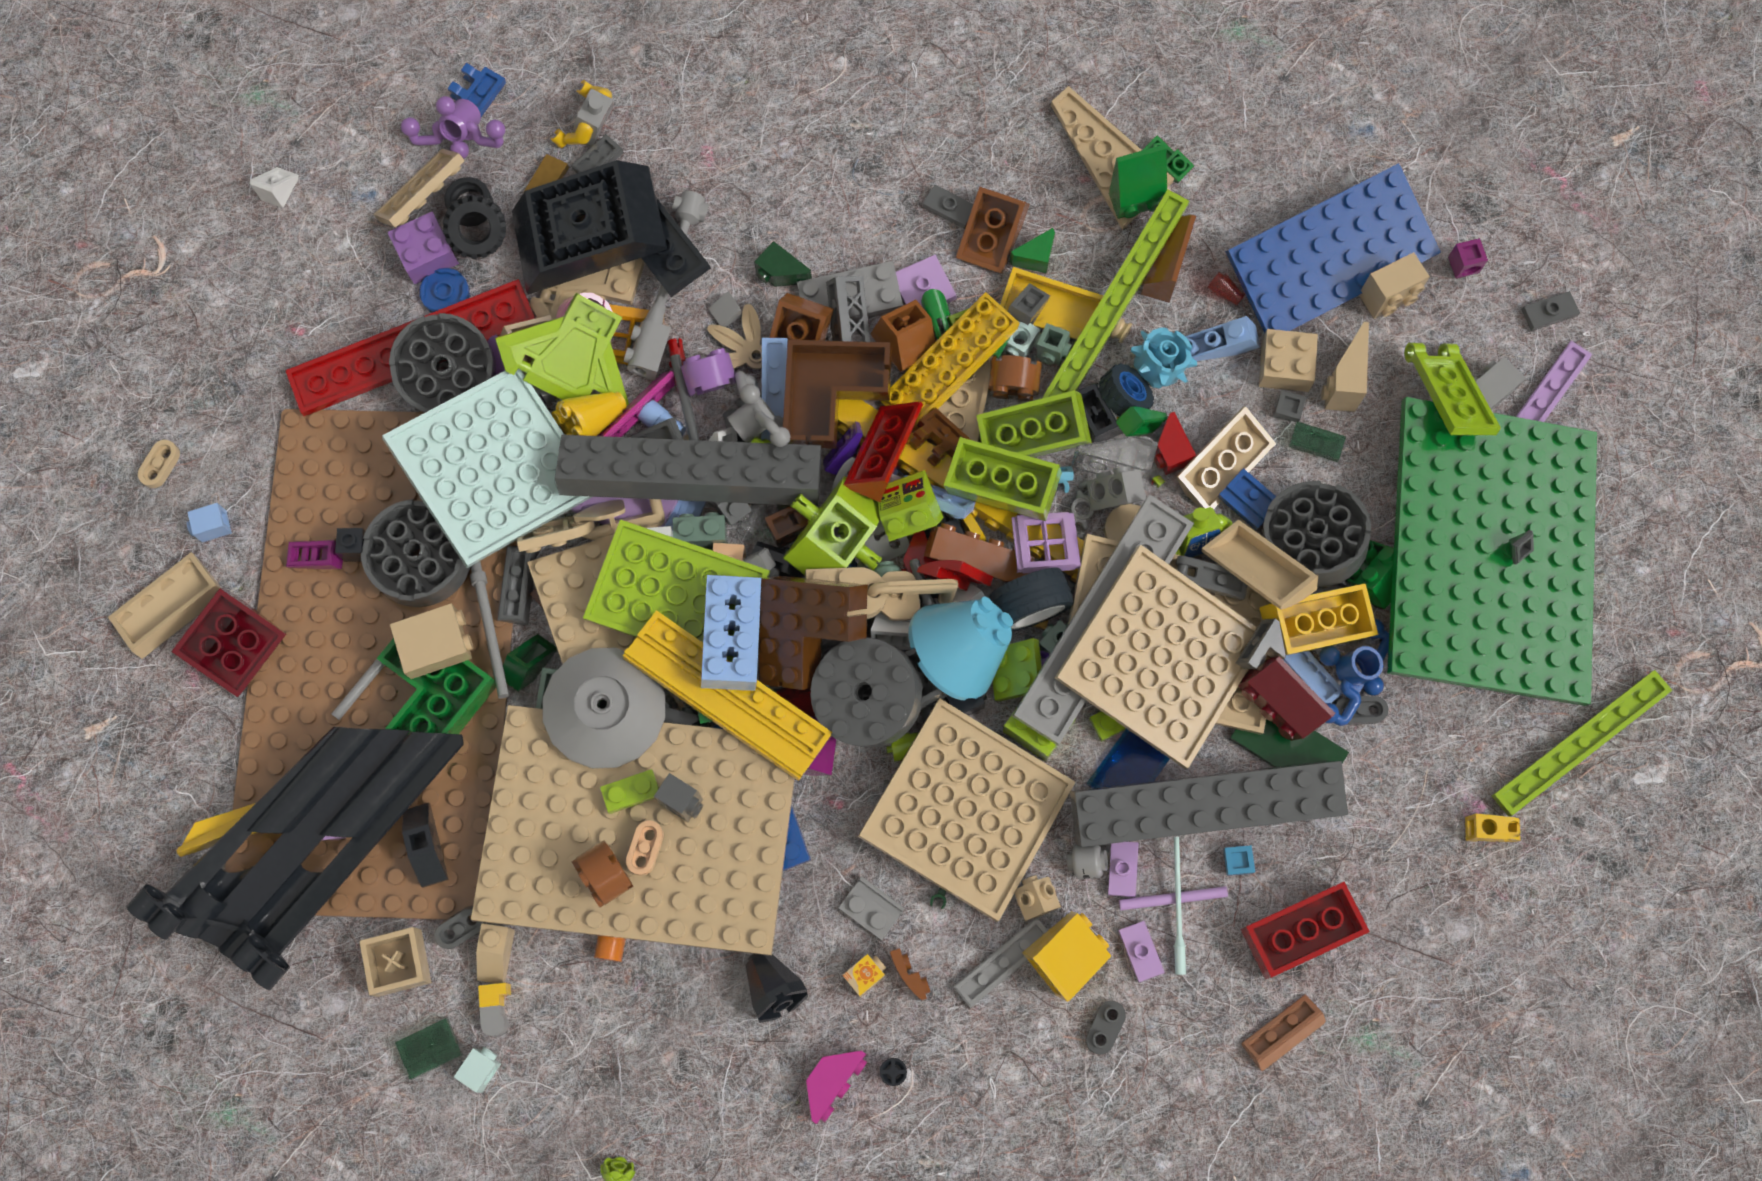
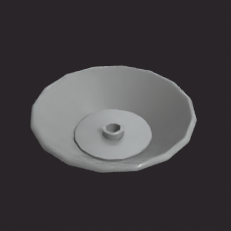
M591 648L570 657L551 676L543 696V723L552 744L569 760L592 769L617 768L640 758L657 740L665 720V693L662 686L624 660V651L618 648ZM601 700L607 701V707L604 709L598 708V702Z

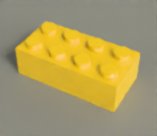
M1366 584L1312 594L1297 604L1282 610L1272 603L1259 607L1262 619L1276 618L1280 622L1286 656L1378 635Z

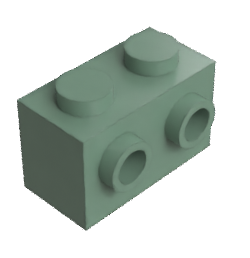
M716 512L696 517L693 514H681L679 517L673 518V538L713 550V543H727L725 516Z

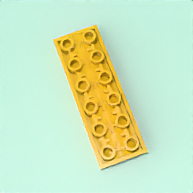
M985 292L890 387V401L881 402L887 406L921 401L923 406L913 431L919 429L917 426L919 420L934 408L939 409L1016 332L1020 323Z

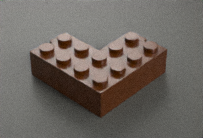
M788 340L783 427L789 430L791 436L788 444L809 445V443H812V445H821V448L836 449L839 399L890 401L892 361L890 342Z
M786 576L761 578L759 682L764 685L782 686L799 690L811 688L814 673L821 661V639L849 642L866 638L867 614L847 616V612L867 609L868 584Z

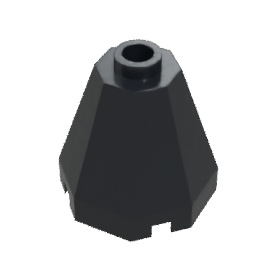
M752 954L748 958L749 961L745 964L752 1007L759 1023L773 1021L782 1017L780 1011L787 1009L789 1013L795 1010L808 997L807 989L802 980L773 954L772 956Z

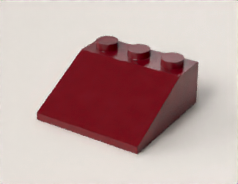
M224 587L217 591L171 652L236 697H239L287 634Z

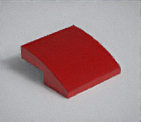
M957 560L934 561L918 567L917 570L918 573L932 580H957V589L963 591L968 590L970 582L990 586L993 576L963 561Z

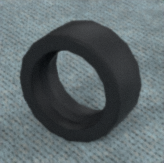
M465 177L452 182L446 190L444 202L445 207L448 209L460 195L470 191L479 192L483 197L490 198L491 200L493 198L485 183L477 178ZM469 212L462 217L460 225L467 227L478 226L485 222L487 218L479 212Z

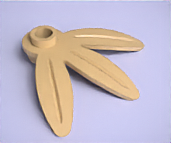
M751 304L744 305L742 311V326L746 340L738 333L724 326H708L707 330L714 339L736 352L729 353L734 369L744 364H747L752 369L762 368L760 321ZM754 353L761 354V358L755 360L752 358V355Z

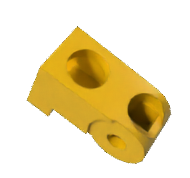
M1477 813L1465 817L1466 841L1519 842L1521 841L1520 819Z

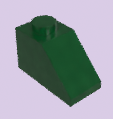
M774 241L754 261L756 276L762 282H769L774 287L797 285L799 281L812 279L811 269Z
M536 634L508 653L503 664L506 683L518 692L536 679L542 671V667H545L556 653L557 647L539 634Z

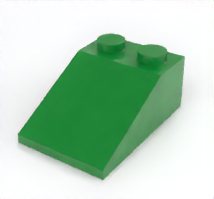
M1165 144L1117 157L1109 189V196L1118 219L1124 217L1133 218L1145 211L1154 212L1168 190Z

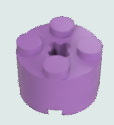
M724 348L711 351L703 359H701L700 355L685 359L686 361L683 362V366L680 368L689 396L695 395L696 392L697 395L724 388L725 384L730 383V385L736 383L735 371L730 355L725 353Z

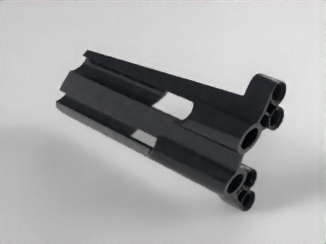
M332 727L166 893L149 884H145L128 903L126 909L135 918L148 923V928L162 939L167 940L176 932L189 938L202 939L218 947L219 952L230 958L237 967L251 973L253 980L266 990H271L290 969L289 964L281 953L464 745L462 734ZM252 832L283 833L251 868L235 873L223 871V865ZM325 836L352 837L323 872H310L302 867L301 864Z

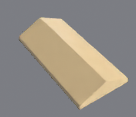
M1243 406L1196 457L1186 465L1176 478L1185 495L1195 504L1202 508L1212 507L1215 509L1221 502L1218 495L1243 468L1250 472L1276 443L1247 407Z

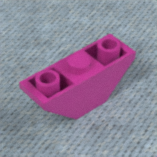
M863 1051L822 1057L806 1079L811 1119L815 1124H818L820 1120L824 1123L834 1111L831 1104L836 1097L840 1099L844 1097L851 1087L847 1083L853 1073L858 1076L867 1064V1061L864 1060L867 1054Z

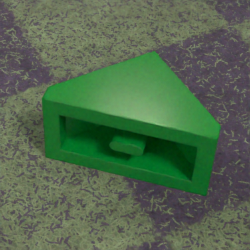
M1051 228L1011 251V265L1047 273L1055 230Z

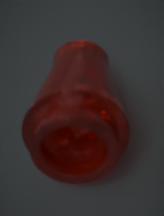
M1220 271L1207 286L1211 290V294L1231 302L1235 306L1245 296V293L1237 287L1226 273L1222 274Z

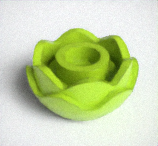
M621 1156L614 1159L607 1157L600 1166V1172L605 1181H631L636 1172L634 1171V1163L627 1162Z

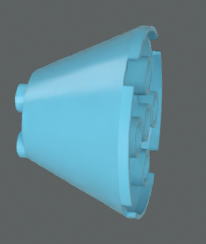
M985 596L977 600L927 605L919 609L911 618L908 631L911 649H916L921 660L917 663L920 669L938 689L955 699L964 701L968 698L977 699L985 694L991 686L1011 641L1013 620L1008 613L1002 612L999 607Z

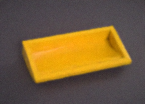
M1013 267L1000 305L1008 311L1012 302L1030 283L1050 295L1048 302L1033 325L1041 329L1045 328L1046 323L1060 327L1070 332V338L1077 340L1103 298V295Z

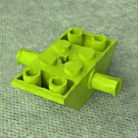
M846 476L842 477L819 508L802 494H799L795 499L796 502L791 504L792 508L808 519V525L787 551L783 559L804 576L806 569L847 568L854 557L873 571L878 566L876 563H880L882 557L865 545V542L879 523V504L877 501L844 486ZM834 528H839L838 534L840 537H835Z

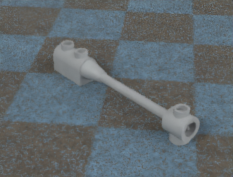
M684 191L681 197L675 196L672 210L676 211L675 217L680 221L679 227L686 235L690 225H696L699 221L704 223L709 204L705 203V198L702 195L693 191ZM662 285L660 286L656 302L653 303L644 321L641 322L640 326H634L631 340H634L635 343L633 349L627 348L623 361L628 363L627 369L631 373L654 381L671 327L663 325L668 293Z

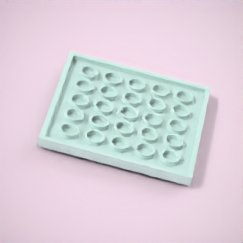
M517 369L514 375L503 371L382 435L383 441L466 568L592 498L589 496L559 495L555 473L561 435H564V433L532 385L523 380L525 375L519 369Z

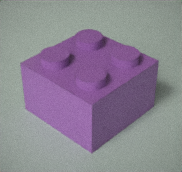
M429 212L387 232L414 285L422 282L427 275L435 273L434 271L439 268H451L459 264L450 245L446 242V237L433 212Z

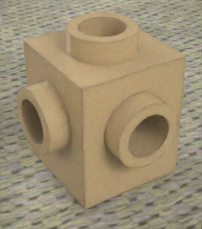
M1037 875L1024 879L1022 880L1023 886L1017 888L1014 893L1025 921L1043 916L1061 907L1049 877L1038 879Z

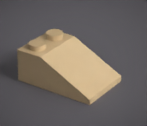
M1363 322L1333 374L1328 376L1327 384L1322 386L1321 400H1325V409L1355 412L1367 394L1369 322Z

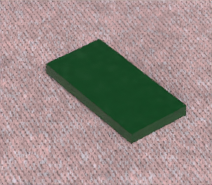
M1267 719L1264 733L1261 735L1236 729L1230 737L1231 741L1272 767L1331 760L1342 761L1343 764L1349 754L1347 750L1315 730L1304 739L1288 740L1279 733V728Z

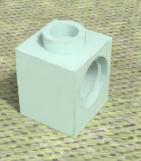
M1019 322L1018 329L1010 337L1003 351L1006 355L1027 357L1034 347L1040 329L1031 323L1026 325L1023 322ZM1023 339L1026 343L1016 344L1014 340Z
M483 1047L482 1050L473 1048L454 1078L474 1092L482 1093L501 1063L495 1060L497 1055L488 1048Z

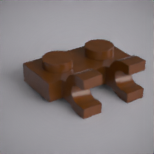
M934 408L919 420L917 424L919 429L914 431L913 435L915 437L910 440L909 444L917 450L930 437L937 446L932 449L931 452L933 454L928 457L927 461L935 467L947 454L953 458L960 437L971 439L943 413Z

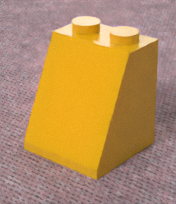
M1074 911L1069 912L1022 952L1052 992L1066 1002L1070 1001L1111 957V954L1107 951V948H1109L1108 943L1100 934L1095 936L1090 929L1092 926L1090 920L1083 913L1078 914Z

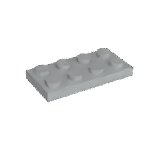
M893 261L797 282L801 298L829 307L827 281L841 276H863L868 317L889 313L903 306ZM846 283V292L852 298L857 294L856 283ZM852 306L849 309V317L852 320L860 319V313Z

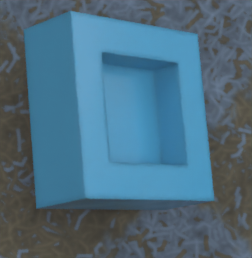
M1252 845L1223 849L1227 876L1255 873Z

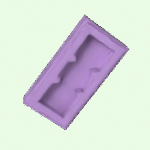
M1138 842L1111 844L1108 896L1136 898Z
M1144 921L1118 931L1138 983L1165 973Z

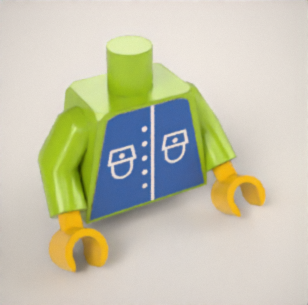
M1200 507L1195 509L1193 513L1183 516L1194 524L1177 550L1176 555L1193 558L1204 554L1202 548L1230 527L1232 521L1221 513L1216 514L1212 507Z

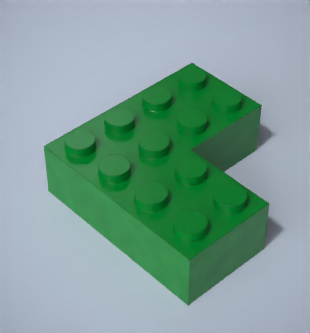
M394 638L376 658L417 689L385 729L459 734L496 688L495 680L469 660L410 679L404 674Z

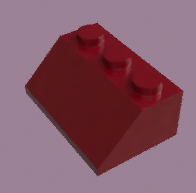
M1280 656L1266 659L1257 669H1250L1238 685L1242 690V695L1248 701L1254 702L1259 707L1261 715L1267 720L1272 721L1279 728V733L1291 741L1304 739L1335 715V712Z

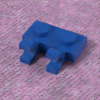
M466 63L461 72L465 74L464 80L472 83V85L466 90L452 81L448 91L451 92L450 97L454 100L466 99L474 103L482 117L506 84V80L487 67H484L480 72Z

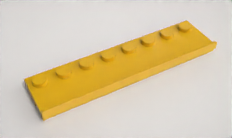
M656 610L638 633L637 638L630 647L624 651L623 659L799 781L833 732L758 680L755 691L701 688L703 642Z

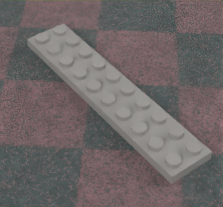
M1147 496L1012 715L1014 718L1054 744L1060 745L1086 700L1054 677L1136 547L1142 545L1169 564L1193 526V522L1153 496Z

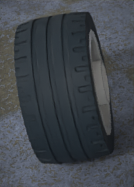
M1056 567L1035 571L1014 579L994 590L989 596L992 603L999 607L1002 612H1006L1011 616L1013 620L1011 631L1022 630L1050 620L1067 611L1074 604L1067 580L1061 569Z

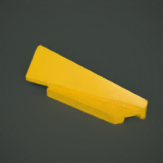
M256 803L195 822L182 845L176 850L177 854L183 857L211 848Z

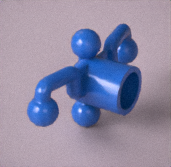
M1375 619L1378 635L1368 637L1381 640L1377 650L1369 646H1362L1342 657L1340 651L1334 646L1324 647L1320 651L1319 657L1324 665L1336 666V674L1341 681L1340 690L1350 699L1341 715L1335 704L1326 703L1335 712V715L1325 723H1334L1338 726L1347 725L1360 706L1361 696L1359 693L1362 688L1371 696L1379 695L1383 691L1384 683L1379 675L1382 673L1383 661L1389 649V633L1385 630L1381 620ZM1355 662L1359 665L1361 672L1357 669Z

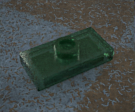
M1297 421L1289 447L1338 462L1346 436Z

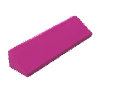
M668 371L660 374L598 436L622 437L639 421L638 417L644 405L652 400L658 402L675 386L674 373Z

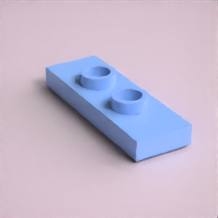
M1310 651L1287 655L1283 659L1325 703H1332L1343 694L1340 690V685Z

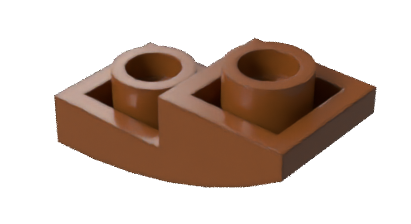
M900 948L890 951L893 964L908 989L920 1001L927 1000L926 994L930 993V988L926 976L921 978L919 972L908 975L907 970L912 969L908 954H902Z

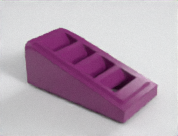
M335 540L289 542L286 567L342 569L343 560L335 553ZM299 549H302L301 561H298ZM310 549H312L311 561H309ZM322 549V558L320 560V550Z

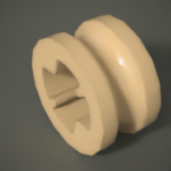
M1121 318L1111 338H1118L1122 344L1133 324H1127L1125 319Z

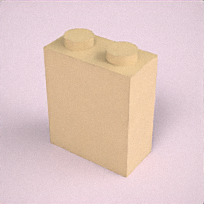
M451 603L390 624L401 665L406 676L414 679L472 659L470 650L474 649L469 634L465 635L463 625H466V620L462 610H457Z

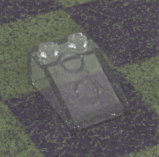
M1130 436L1078 445L1074 452L1071 467L1093 474L1111 471L1113 475V469L1129 466V471L1140 469L1143 486L1145 487L1158 442H1154L1153 439L1147 436Z

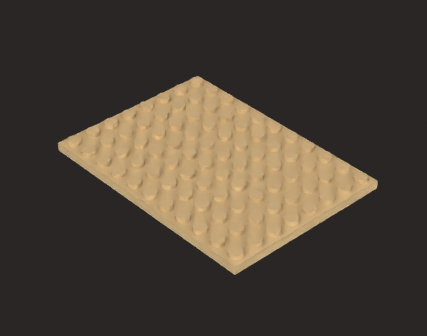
M508 705L471 920L772 956L795 778L724 729L664 722L657 740L640 758L617 768L592 769L569 760L552 744L543 723V709ZM652 769L659 788L670 773L699 792L703 798L701 802L703 808L695 819L692 817L689 822L661 806L656 799L609 814L600 787ZM644 821H654L663 829V842L653 870L647 875L638 876L627 868L626 857L638 825ZM653 831L647 832L646 840H652L655 837V833ZM605 840L634 887L599 908L591 895L592 893L583 884L571 861ZM644 857L637 860L638 867L646 864Z

